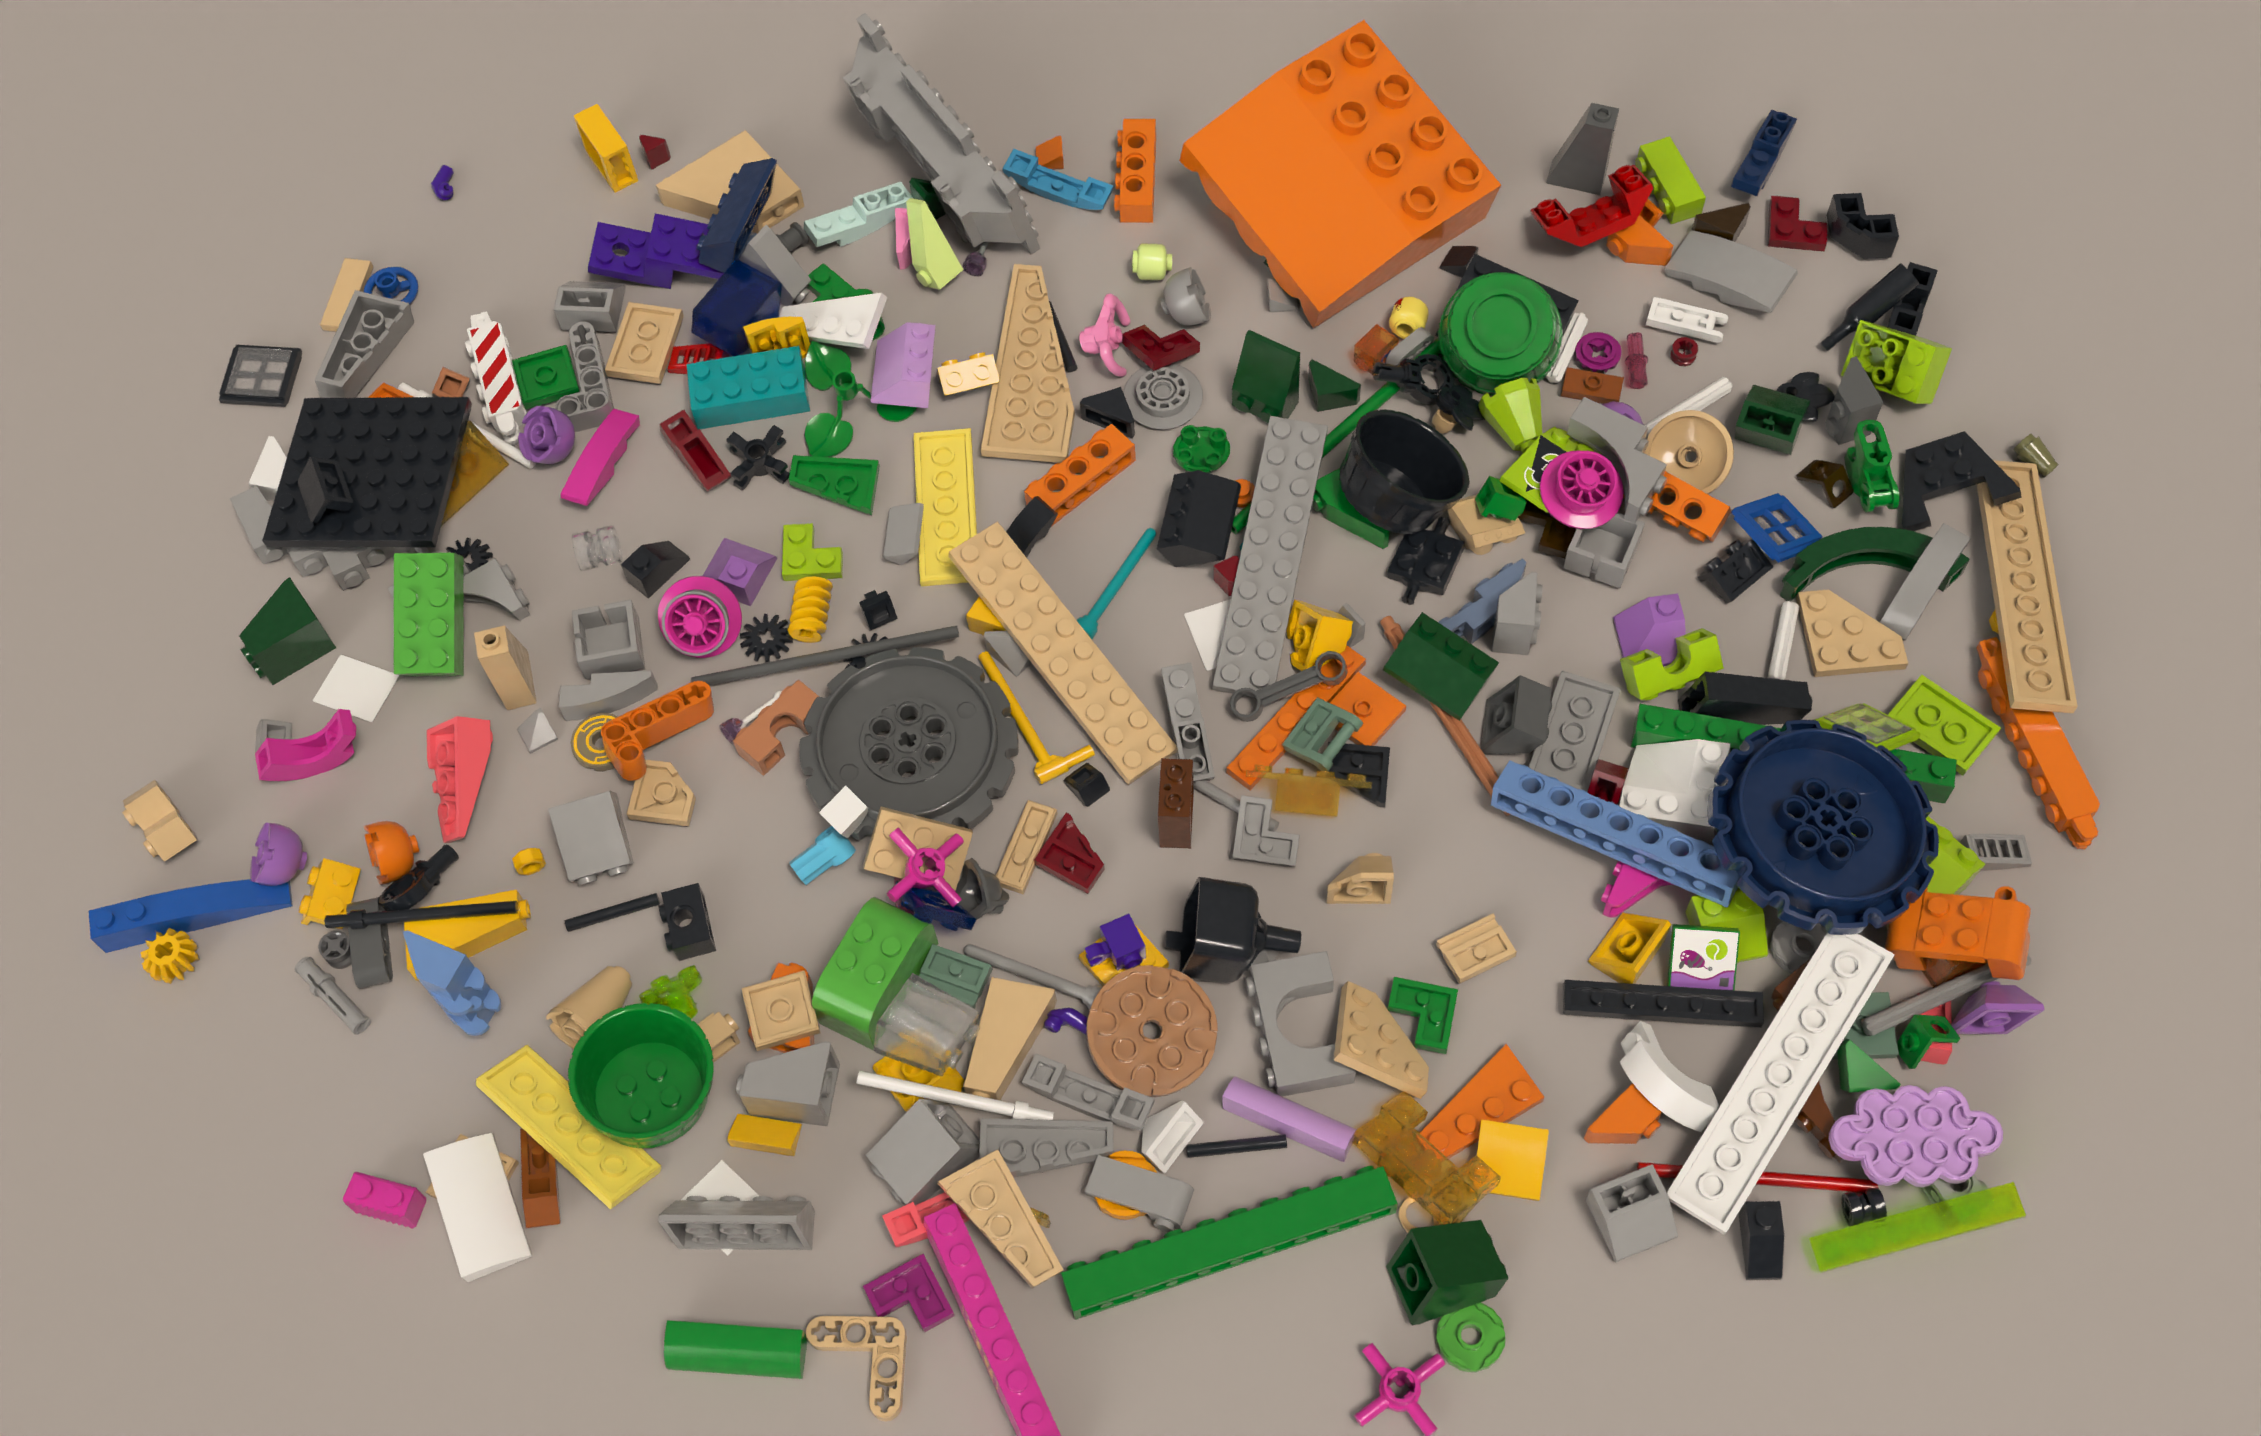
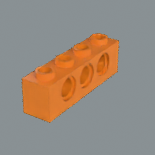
M1123 119V130H1118L1117 142L1118 147H1122V151H1117L1116 164L1117 168H1121V173H1116L1115 186L1116 190H1120V195L1115 194L1114 209L1115 211H1120V223H1153L1157 137L1156 119Z
M1111 423L1104 430L1097 431L1086 444L1075 448L1064 461L1053 465L1042 478L1031 482L1024 491L1026 505L1035 496H1039L1058 513L1052 524L1053 526L1135 462V444Z
M1665 471L1664 476L1667 477V482L1660 494L1655 492L1651 499L1654 501L1648 513L1652 514L1655 510L1664 515L1662 520L1675 528L1682 525L1690 530L1688 534L1701 542H1704L1706 539L1714 542L1731 514L1730 506ZM1666 492H1672L1676 495L1675 501L1670 505L1660 503V497ZM1690 507H1700L1702 514L1699 518L1692 520L1686 517V511Z

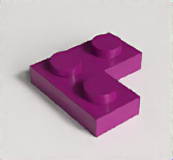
M924 1254L863 1286L878 1317H884L910 1303L924 1332H927L955 1316Z

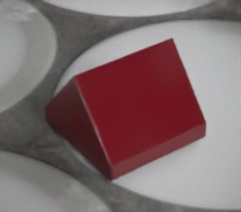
M647 135L639 136L644 155L651 170L670 160L671 155L666 139Z
M1232 556L1213 565L1214 581L1228 596H1232L1239 564L1238 556Z

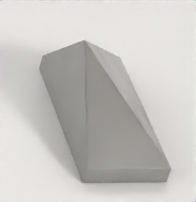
M985 631L984 637L987 651L1013 675L1017 677L1032 664L1007 631Z

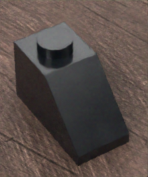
M670 541L641 545L620 565L628 583L649 599L690 560V557Z
M1780 1201L1745 1202L1738 1214L1746 1280H1781L1784 1254V1227Z

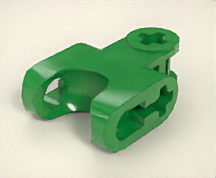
M1861 421L1857 424L1854 432L1855 446L1848 448L1844 457L1846 471L1854 493L1860 497L1861 506L1865 513L1873 512L1875 507L1887 506L1890 510L1897 509L1899 505V490L1889 465L1892 459V452L1885 430L1879 421ZM1866 430L1873 432L1876 440L1867 443L1863 432Z

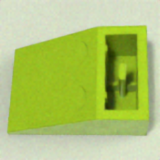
M1860 320L1841 376H1844L1850 359L1857 356L1876 389L1916 404H1932L1952 348L1922 337Z

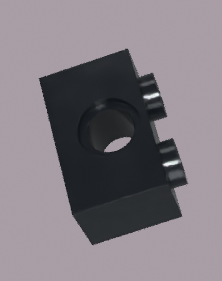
M699 883L661 892L663 904L659 905V912L663 924L668 923L669 932L664 933L668 951H674L679 961L715 952L716 947L706 900ZM692 919L689 925L679 926L683 920Z

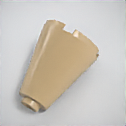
M607 966L550 1010L546 1019L551 1018L553 1021L549 1026L561 1041L574 1049L580 1037L584 1036L583 1033L595 1021L602 1019V1016L623 1007L632 987L630 974L620 966Z

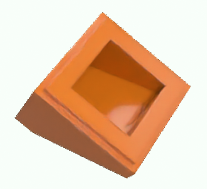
M1056 136L1035 147L1038 165L1049 169L1064 168L1061 136Z

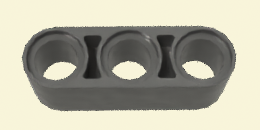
M379 897L350 903L346 907L347 914L351 910L365 909L366 912L385 910L378 902ZM367 925L364 929H351L348 926L352 971L357 987L361 989L391 982L393 980L388 925Z

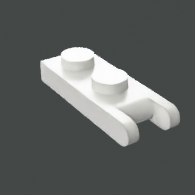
M1653 297L1646 326L1720 343L1723 339V333L1715 331L1713 328L1715 324H1727L1728 316L1724 313Z

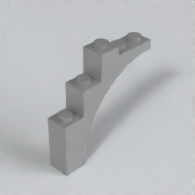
M255 486L230 498L248 539L263 564L278 560L283 555L289 553L303 578L329 566L343 591L350 587L358 586L361 582L369 579L370 576L366 569L383 563L386 559L393 557L394 553H403L412 548L266 547L262 540L272 506L266 501L259 488Z

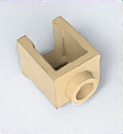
M718 1011L716 1014L712 1013L698 1023L711 1046L713 1063L740 1043L736 1034L739 1027L729 1014L723 1017Z

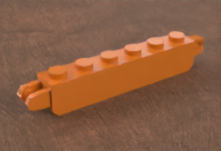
M1997 637L1982 640L1976 647L1982 664L1978 672L1979 683L1983 689L1987 690L1991 698L1992 709L1996 715L2000 716L2005 726L2006 737L2010 742H2013L2018 752L2019 763L2027 770L2032 780L2033 791L2041 797L2048 820L2054 823L2058 833L2066 831L2074 847L2085 850L2091 845V841L2097 837L2099 832L2097 827H2095L2096 823L2093 820V816L2098 811L2100 802L2054 713L2050 711L2010 708L2000 641Z

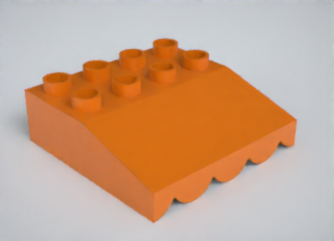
M1362 20L1273 74L1185 141L1179 160L1190 171L1198 172L1204 190L1211 201L1221 211L1233 216L1235 226L1247 246L1258 255L1266 257L1269 269L1279 286L1290 296L1300 299L1305 316L1313 328L1485 219L1501 187L1499 181L1365 20Z

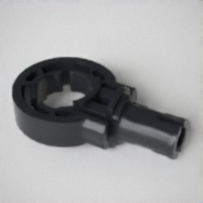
M1423 354L1414 360L1404 358L1400 365L1377 362L1373 369V374H1378L1373 376L1374 380L1396 383L1398 388H1401V392L1410 393L1415 400L1427 405L1437 404L1436 398L1439 391L1443 387L1451 388L1454 385V375L1448 364L1442 358L1433 354ZM1433 368L1436 369L1434 375L1438 379V389H1429L1424 384L1425 382L1421 375L1422 369L1429 371Z
M446 844L429 860H418L413 870L394 881L382 892L378 902L385 911L410 909L431 891L433 885L436 886L440 883V874L459 859L457 852Z

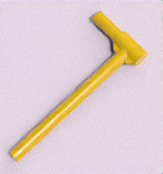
M982 652L978 656L991 681H995L1006 695L1010 703L1011 715L1016 720L1018 727L1039 761L1036 763L1034 773L1041 785L1068 772V768L1095 756L1090 744L1065 757L1050 756L989 652Z

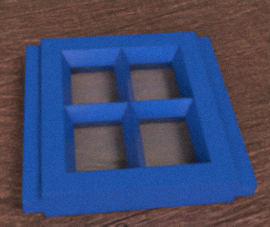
M1779 493L1738 506L1731 511L1735 516L1733 519L1772 561L1776 560L1778 563L1796 557L1807 546L1823 537L1784 495L1781 496Z

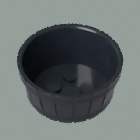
M1387 409L1370 411L1359 419L1352 433L1351 442L1346 456L1341 463L1339 473L1340 486L1349 503L1373 524L1391 532H1399L1400 534H1414L1428 528L1435 519L1446 510L1452 508L1466 494L1470 483L1468 469L1464 460H1462L1456 448L1441 433L1418 418L1416 419L1406 413Z

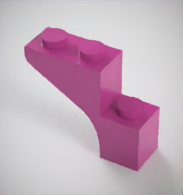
M1617 861L1612 874L1617 876L1614 886L1607 884L1601 901L1606 903L1603 915L1610 918L1617 917L1654 890L1662 886L1674 884Z

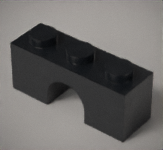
M1909 262L1907 269L1917 279L1919 285L1893 307L1887 327L1916 336L1938 270Z

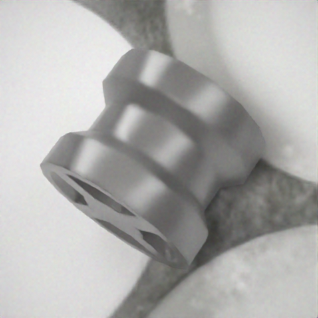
M334 930L321 938L318 945L319 953L331 967L344 969L352 964L350 942L346 933Z

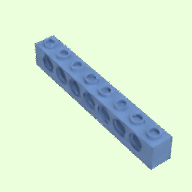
M1509 760L1493 786L1491 806L1728 908L1738 889L1737 882L1740 879L1738 873L1735 870L1727 871L1723 867L1715 848L1705 841L1694 839L1678 832L1672 827L1661 825L1643 815L1621 808L1613 802H1607L1584 790L1562 783L1554 777H1548L1536 772L1528 766Z

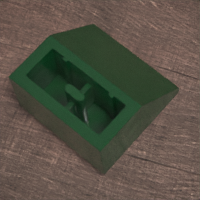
M1753 384L1737 420L1734 438L1791 455L1810 401Z

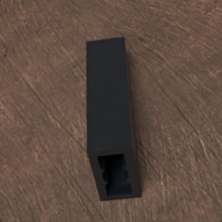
M1705 671L1678 699L1680 711L1759 725L1784 724L1786 721L1801 720L1812 710V697L1809 694L1807 682Z

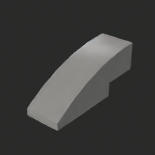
M652 671L591 674L590 684L560 686L559 709L565 721L586 719L598 713H611L657 691L658 684Z

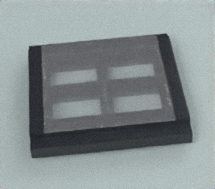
M236 345L233 347L219 392L220 403L286 407L289 403L302 359L301 348Z

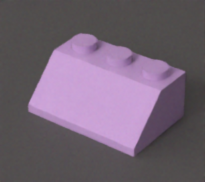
M907 322L877 341L871 403L928 408L935 325Z

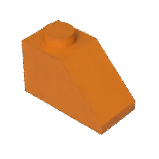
M1640 215L1634 225L1609 235L1606 244L1611 253L1620 257L1625 263L1663 266L1667 265L1670 261L1674 246Z
M1632 1083L1587 1129L1584 1140L1588 1143L1636 1144L1643 1136L1647 1139L1651 1138L1660 1128L1661 1124L1658 1120L1662 1112L1648 1101Z

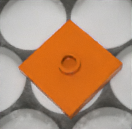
M1357 672L1330 702L1362 720L1363 725L1358 732L1354 731L1349 737L1357 745L1375 746L1406 711L1405 704L1360 672ZM1339 722L1335 729L1339 732L1344 724Z

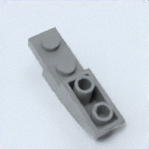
M1185 663L1162 667L1161 674L1167 699L1166 703L1178 759H1193L1194 782L1213 779L1215 775L1192 664Z

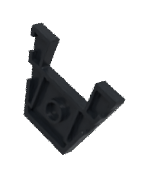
M1963 431L1906 450L1902 526L1903 529L1910 531L1930 527L1931 521L1923 501L1982 482L1986 483L1994 506L2022 498L2021 490L1984 450Z

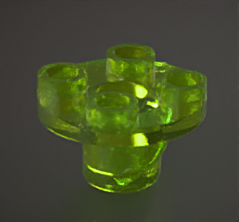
M695 965L684 968L678 972L677 976L670 979L668 975H663L650 983L652 988L639 995L640 1002L647 1003V1005L654 1003L669 1006L671 1009L675 1008L693 1019L698 1013V1008L690 991L695 989L703 979Z

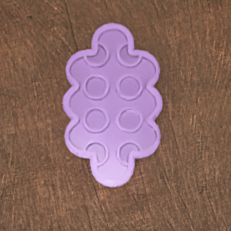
M1906 1085L1899 1088L1893 1095L1881 1089L1867 1090L1857 1099L1854 1105V1115L1839 1118L1829 1131V1143L1837 1156L1849 1161H1861L1866 1176L1876 1184L1884 1186L1897 1184L1902 1179L1916 1187L1930 1186L1938 1178L1954 1184L1966 1182L1975 1174L1978 1168V1157L1991 1155L1999 1148L2003 1140L2002 1127L1994 1116L1983 1111H1970L1968 1102L1961 1092L1945 1086L1935 1088L1931 1092L1926 1093L1917 1086Z

